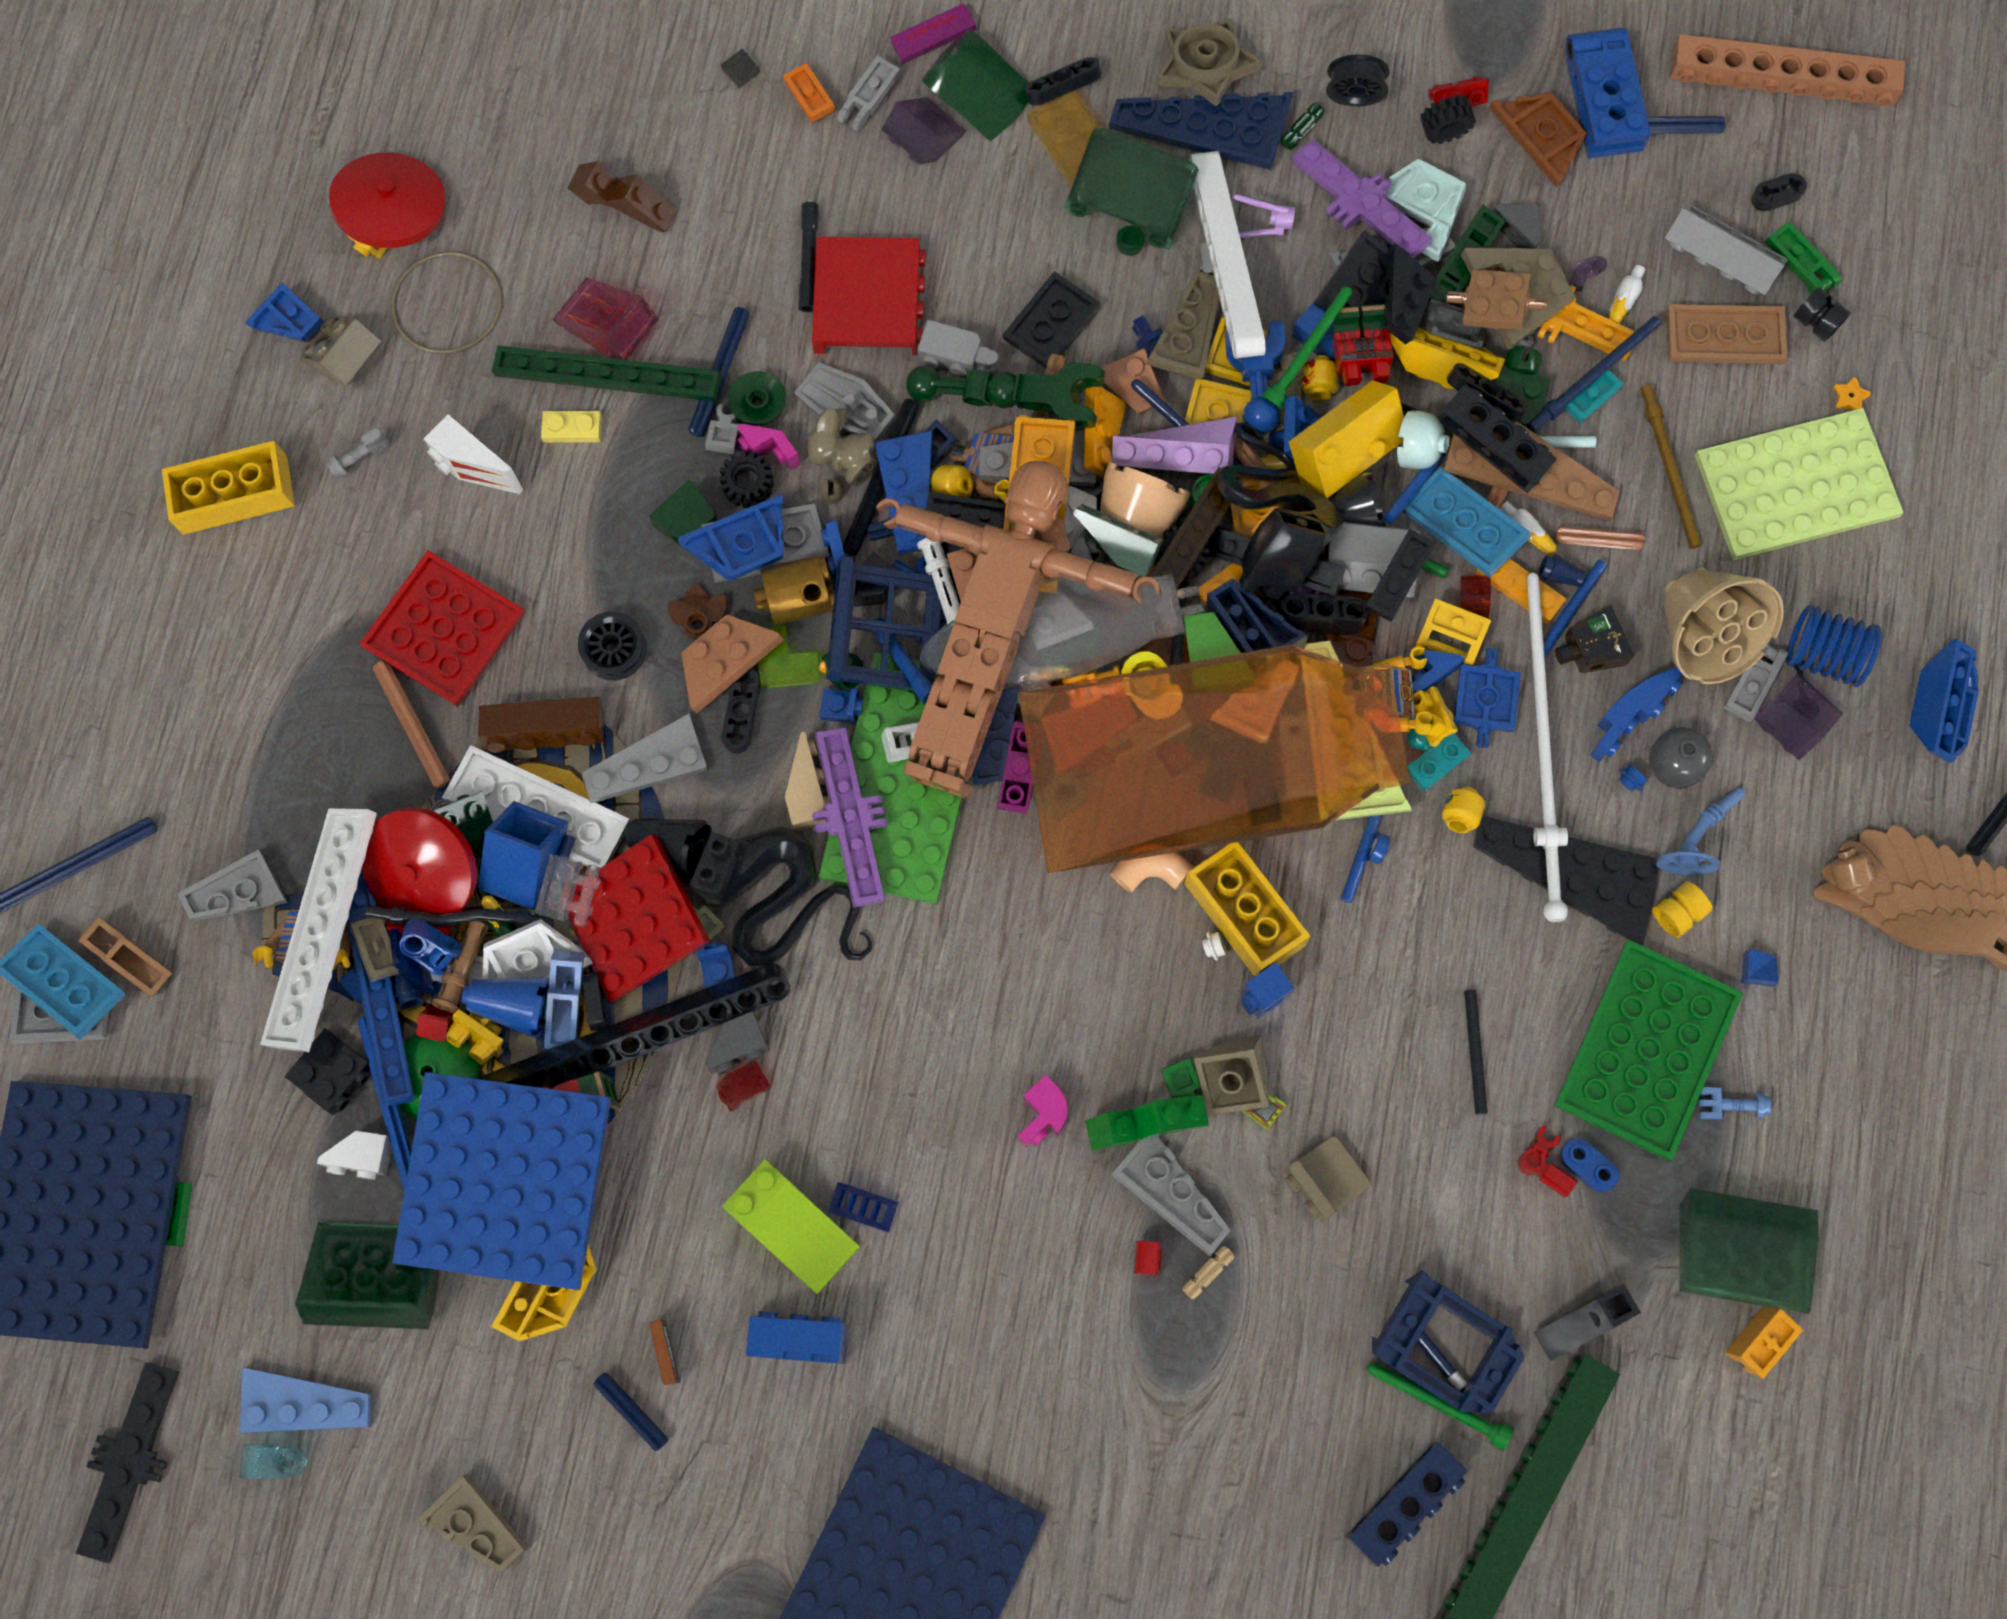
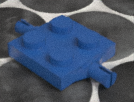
M1492 648L1486 649L1485 664L1479 666L1461 664L1459 667L1454 723L1477 729L1476 747L1479 748L1481 745L1482 748L1489 747L1490 731L1513 732L1515 730L1521 672L1508 671L1497 666L1499 650L1494 648L1493 652Z

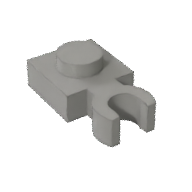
M719 404L716 409L718 421L710 420L705 448L707 451L734 454L739 435L737 428L739 424H736L738 418L733 413L730 415L723 414V405Z

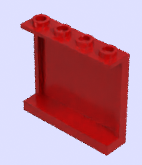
M817 237L812 324L814 354H826V346L905 347L912 348V355H917V345H919L923 334L922 327H918V319H923L924 303L919 301V293H924L925 278L924 275H920V267H925L926 261L925 249H920L919 238Z

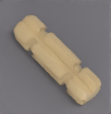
M1222 1246L1214 1254L1215 1257H1211L1196 1272L1195 1278L1193 1280L1190 1279L1183 1286L1182 1290L1189 1298L1195 1299L1202 1292V1288H1206L1224 1270L1222 1267L1224 1265L1228 1266L1234 1259V1254L1226 1246Z

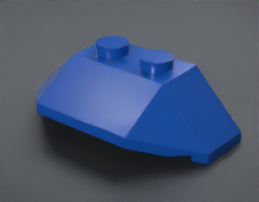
M1958 639L1951 640L1921 670L1909 724L1928 751L1948 763L1954 762L1956 757L1968 746L1979 692L1978 674L1974 663L1977 659L1976 650Z

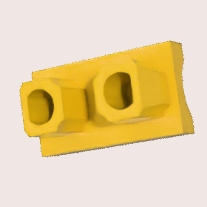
M1432 686L1425 692L1419 690L1413 695L1415 715L1421 711H1428L1432 714V720L1429 722L1431 730L1426 734L1430 746H1438L1445 737L1458 731L1454 723V715L1452 711L1447 709L1438 688Z
M460 1009L454 1013L453 1024L446 1034V1039L456 1048H460L468 1038L476 1044L469 1051V1055L481 1065L492 1056L498 1058L503 1053L501 1048L503 1039L497 1036L502 1030L500 1026L477 1014H474L471 1018Z

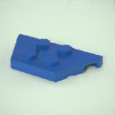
M780 494L679 537L678 543L728 581H733L782 560L784 556L783 497Z

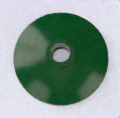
M753 371L740 376L734 381L729 390L728 402L732 413L740 421L749 425H765L777 419L783 412L786 405V392L782 383L775 376L766 372ZM761 400L763 404L753 405V402Z

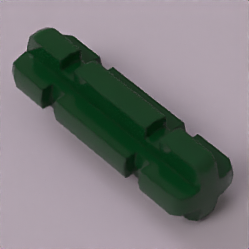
M1312 103L1307 109L1308 112H1304L1290 127L1291 130L1286 131L1281 137L1280 143L1287 150H1292L1298 144L1297 141H1300L1315 125L1314 122H1318L1323 117L1324 108L1318 103Z

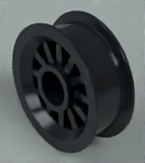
M1353 54L1337 58L1327 68V74L1331 81L1326 87V94L1334 102L1346 106L1362 107L1376 104L1388 95V86L1385 83V79L1389 75V66L1383 60L1370 55Z
M620 612L600 613L586 622L578 637V651L589 671L601 679L609 681L625 679L633 675L645 660L647 651L645 638L638 624L626 614ZM619 642L615 650H606V646L609 643Z

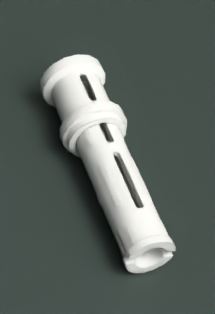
M925 538L919 541L917 546L919 550H922L927 564L925 571L928 575H932L938 598L947 620V626L951 627L954 626V620L960 606L949 573L951 567L948 559H946L942 546L943 541L933 542ZM932 550L935 551L937 558L933 557ZM944 586H946V588H947V591H948V594H949V597H950L952 606H949V603H948V600H947V597H946V594H945V591H944V588H943Z

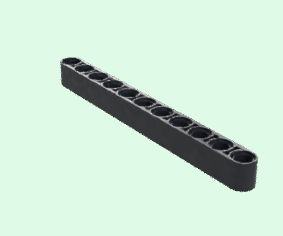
M771 963L476 1079L508 1084L516 1083L518 1085L538 1088L548 1086L554 1088L557 1085L609 1069L749 1012H754L782 1001L788 996L790 991L786 972L779 964ZM773 980H780L775 985H768ZM743 992H751L747 996H739ZM714 1003H722L719 1007H710ZM687 1014H692V1015H693L692 1017H690V1018H688V1019H683V1018H682L684 1015H687ZM656 1026H664L660 1030H653ZM628 1037H634V1038H635V1039L632 1040V1041H628V1042H627V1041H623L624 1039H626V1038H628ZM597 1049H606L601 1053L594 1052ZM569 1060H575V1061H577V1062H575L574 1064H566V1063H565V1062H567V1061H569ZM538 1072H547V1074L542 1076L536 1075Z

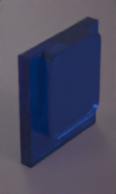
M396 928L390 929L393 966L399 974L420 990L424 989L427 993L432 992L431 972L401 952L399 946L402 933Z

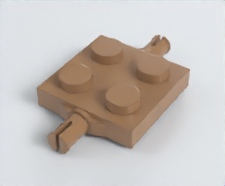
M1472 269L1470 284L1466 291L1456 292L1448 290L1447 303L1464 304L1463 326L1522 330L1524 317L1529 309L1547 311L1548 298H1534L1530 296L1531 274Z

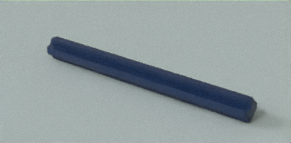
M146 817L1 892L0 913L156 833L157 826L150 817Z

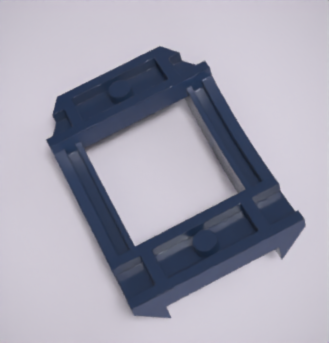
M1419 1271L1404 1281L1409 1286L1378 1338L1372 1337V1354L1463 1413H1493L1524 1359L1521 1347L1516 1344L1513 1337V1329L1479 1310L1444 1285L1439 1284L1424 1271ZM1438 1305L1493 1339L1463 1393L1408 1358Z

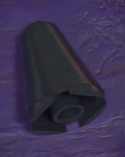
M1372 472L1364 473L1351 480L1327 498L1340 510L1343 522L1386 526L1385 520H1382L1384 519Z
M635 818L625 827L624 839L627 842V846L631 848L649 835H657L675 872L684 878L692 879L712 832V827L706 824L707 821L702 819Z

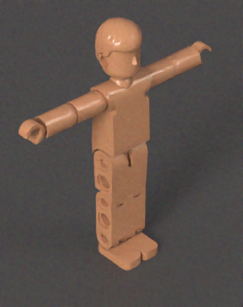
M1030 461L1020 466L1015 472L1005 500L1007 518L1015 525L1011 532L987 524L981 527L905 503L900 506L897 501L888 498L882 500L876 506L879 512L885 511L890 507H895L897 510L894 518L883 523L886 528L893 529L900 525L902 526L901 529L924 535L933 542H947L969 549L971 553L978 555L937 671L941 676H938L933 683L911 743L909 761L906 762L903 773L915 782L965 799H970L973 787L964 782V780L970 778L975 768L996 706L1017 654L1019 637H1024L1043 582V575L1051 578L1061 577L1081 583L1093 591L1104 590L1133 600L1135 598L1138 604L1143 607V602L1139 596L1142 587L1152 585L1155 587L1160 598L1162 596L1160 585L1151 577L1140 578L1139 574L1059 551L1057 545L1034 539L1035 533L1047 532L1051 528L1053 521L1058 519V509L1062 507L1068 494L1066 478L1055 465L1049 462Z

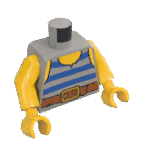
M1417 646L1411 650L1409 657L1403 658L1400 655L1371 664L1356 679L1350 677L1346 681L1344 692L1346 695L1356 697V708L1359 717L1370 721L1383 733L1410 732V729H1414L1419 735H1426L1430 732L1431 724L1429 722L1432 720V714L1428 711H1421L1415 717L1411 670L1406 669V666H1411L1413 669L1420 670L1426 665L1427 658L1422 660L1414 658L1423 655L1425 648Z

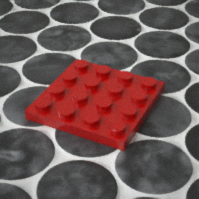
M427 550L359 645L458 708L523 617L525 611L522 607Z
M649 835L557 896L584 952L593 962L591 966L594 973L599 972V983L609 1003L617 1002L710 942L657 835Z

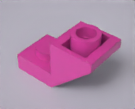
M747 424L737 426L740 435L737 441L746 454L752 451L758 457L759 454L764 456L773 451L779 463L783 464L785 462L790 470L801 465L798 453L783 431Z

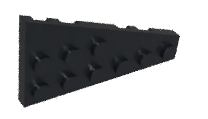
M1482 816L1481 823L1476 829L1473 847L1500 864L1509 866L1522 874L1523 878L1531 883L1535 882L1548 892L1546 852L1543 846L1534 845L1533 834L1535 828ZM1568 837L1567 846L1558 847L1561 901L1585 916H1591L1607 926L1606 928L1613 933H1618L1643 946L1659 869L1656 866L1657 859Z

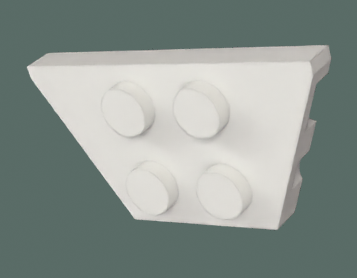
M539 919L484 944L483 979L543 976L550 978V961L554 950L584 952V950ZM586 953L584 967L593 964L591 958Z

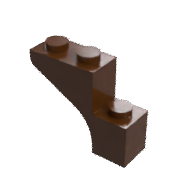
M597 161L580 164L567 189L588 205L601 204L609 206L659 232H667L678 210V207L637 174L618 178Z

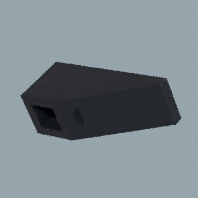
M1625 1284L1614 1286L1534 1331V1334L1549 1360L1552 1361L1640 1314L1641 1311Z

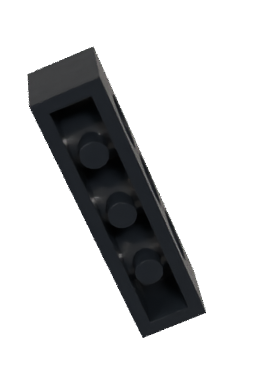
M1464 384L1437 417L1443 426L1527 494L1557 460L1547 446L1537 443L1529 436L1525 428L1515 425L1500 408L1489 404L1483 399L1482 394L1478 390L1470 388L1466 384ZM1470 414L1477 415L1480 422L1473 421ZM1493 432L1500 434L1503 441L1495 439ZM1516 451L1522 452L1525 455L1526 460L1520 459L1517 456Z

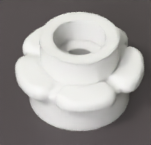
M1207 932V939L1202 940L1207 957L1213 956L1214 960L1218 961L1219 957L1227 955L1223 938L1220 932L1213 934Z

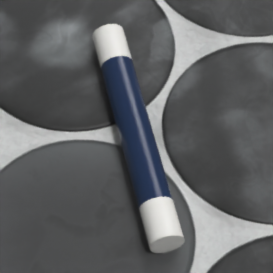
M1423 1330L1417 1343L1453 1387L1458 1391L1461 1390L1467 1382Z

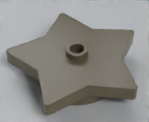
M1229 18L1217 24H1199L1186 30L1166 28L1165 38L1171 56L1157 76V85L1192 88L1213 105L1218 106L1230 83L1260 71L1262 60L1239 46L1238 39L1234 35L1231 19Z

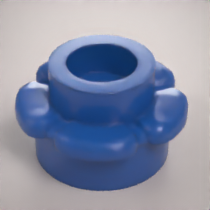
M1629 764L1624 770H1619L1622 775L1619 781L1631 792L1634 789L1643 790L1642 786L1647 782V779L1635 767Z

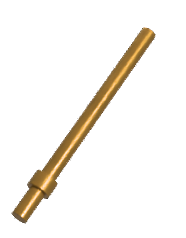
M1645 385L1640 390L1646 406L1644 409L1646 420L1651 422L1690 549H1696L1702 546L1662 420L1664 413L1661 405L1657 404L1652 385Z

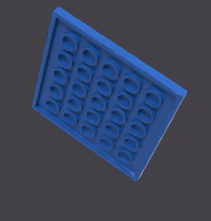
M425 1072L392 1263L581 1290L611 1097Z

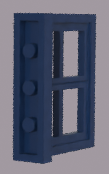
M842 556L837 564L826 679L914 691L911 683L903 673L887 671L890 635L922 639L919 670L933 685L936 672L941 603L932 575L853 564L854 558ZM856 581L888 586L885 622L852 617ZM895 587L926 592L923 627L891 623ZM851 629L884 633L880 670L848 665Z

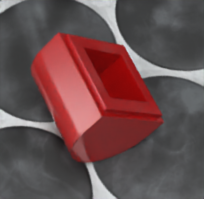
M1136 1241L1134 1274L1159 1277L1163 1249L1159 1242Z

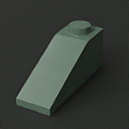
M1084 504L1075 509L1074 515L1118 566L1143 577L1151 572L1164 539L1127 525Z

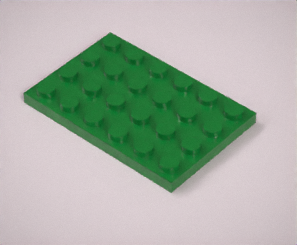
M1628 939L1622 948L1553 1107L1669 1162L1672 1161L1743 992Z

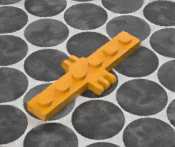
M1571 285L1570 287H1571V289H1572V291H1573V293H1574L1575 290H1576V287L1573 286V285ZM1575 298L1570 305L1539 326L1541 330L1537 337L1543 339L1545 333L1550 331L1552 333L1548 338V342L1553 344L1559 332L1562 331L1609 354L1635 331L1576 304L1577 298ZM1629 351L1620 360L1626 362L1631 351Z

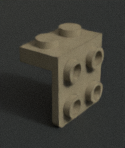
M1334 1136L1328 1138L1284 1170L1287 1174L1285 1180L1295 1193L1300 1192L1306 1200L1304 1206L1314 1219L1319 1218L1321 1222L1328 1219L1370 1187V1181L1340 1140Z

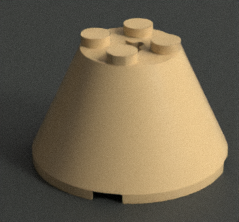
M1701 567L1683 575L1678 580L1669 582L1665 588L1667 595L1664 609L1674 663L1678 670L1689 680H1698L1702 684H1716L1741 675L1765 655L1762 650L1772 637L1777 638L1781 629L1784 616L1783 601L1778 591L1762 579L1708 571Z

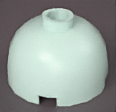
M1418 410L1406 413L1399 432V437H1404L1403 447L1397 446L1398 463L1400 467L1408 469L1429 468L1440 459L1442 453L1447 452L1449 436L1445 435V428L1435 415Z

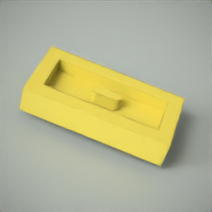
M543 411L541 439L543 442H601V412Z

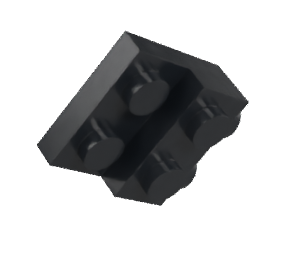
M324 1028L311 1044L310 1051L304 1052L284 1077L302 1090L306 1096L326 1112L335 1115L337 1111L341 1112L348 1106L351 1101L350 1095L355 1089L362 1087L369 1080L371 1070L368 1061L331 1031Z

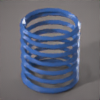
M1810 604L1802 611L1794 627L1787 648L1786 663L1790 667L1798 664L1799 669L1802 671L1809 668L1812 674L1820 671L1822 677L1831 675L1834 681L1842 678L1844 684L1852 682L1853 686L1857 688L1865 682L1874 666L1881 645V627L1871 624L1865 630V622L1861 620L1854 626L1853 617L1847 618L1843 623V616L1840 613L1832 620L1830 610L1825 611L1821 616L1820 607L1814 608ZM1809 613V617L1806 621L1805 627L1802 632L1799 647L1794 657L1792 658L1795 642L1798 637L1799 631L1806 616ZM1810 646L1808 660L1803 665V657ZM1821 650L1819 664L1814 668V660ZM1870 653H1871V656H1870V659H1869V661H1868V664H1867V666H1866V668H1865L1863 674L1861 675L1860 679L1857 681L1858 675H1859L1860 672L1862 671V669H1863L1864 665L1866 664L1867 659H1868V657H1869V655H1870ZM1831 656L1830 667L1825 672V664ZM1842 660L1841 671L1836 675V668ZM1853 663L1852 675L1849 678H1847V671L1850 669Z

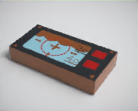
M658 1319L651 1321L649 1326L662 1382L667 1386L678 1384L680 1379L666 1320Z

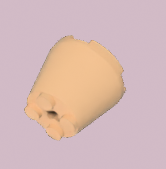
M1109 462L1104 473L1100 512L1163 539V532L1166 529L1169 531L1171 526L1174 525L1186 508L1191 493L1181 488L1176 493V489L1173 488L1174 486L1164 480L1129 467H1124L1123 471H1120L1121 469L1116 467L1117 464Z

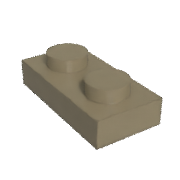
M367 918L350 923V930L370 983L401 973L399 961L382 919Z

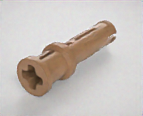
M479 921L469 923L465 937L460 945L462 952L458 957H455L450 971L443 975V985L438 997L432 1000V1005L449 1013H455L459 1009L457 1005L462 996L464 986L469 985L468 976L476 960L484 937L489 930V926Z

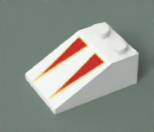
M447 415L424 438L429 447L427 453L435 460V466L445 475L451 473L458 480L520 494L523 491L511 467L450 415Z

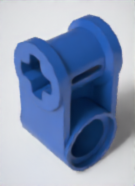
M412 919L403 928L399 946L401 952L435 975H443L447 970L446 965L453 957H458L462 952L460 944L454 938L445 935L422 919ZM411 937H417L421 940H414Z

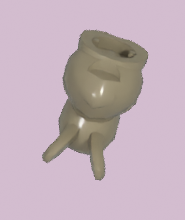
M828 408L819 415L816 421V429L807 438L808 457L813 464L822 466L831 463L835 471H846V482L851 486H858L869 477L876 465L874 437L870 433L850 434L841 437L840 433L847 419V409L839 408L836 410Z

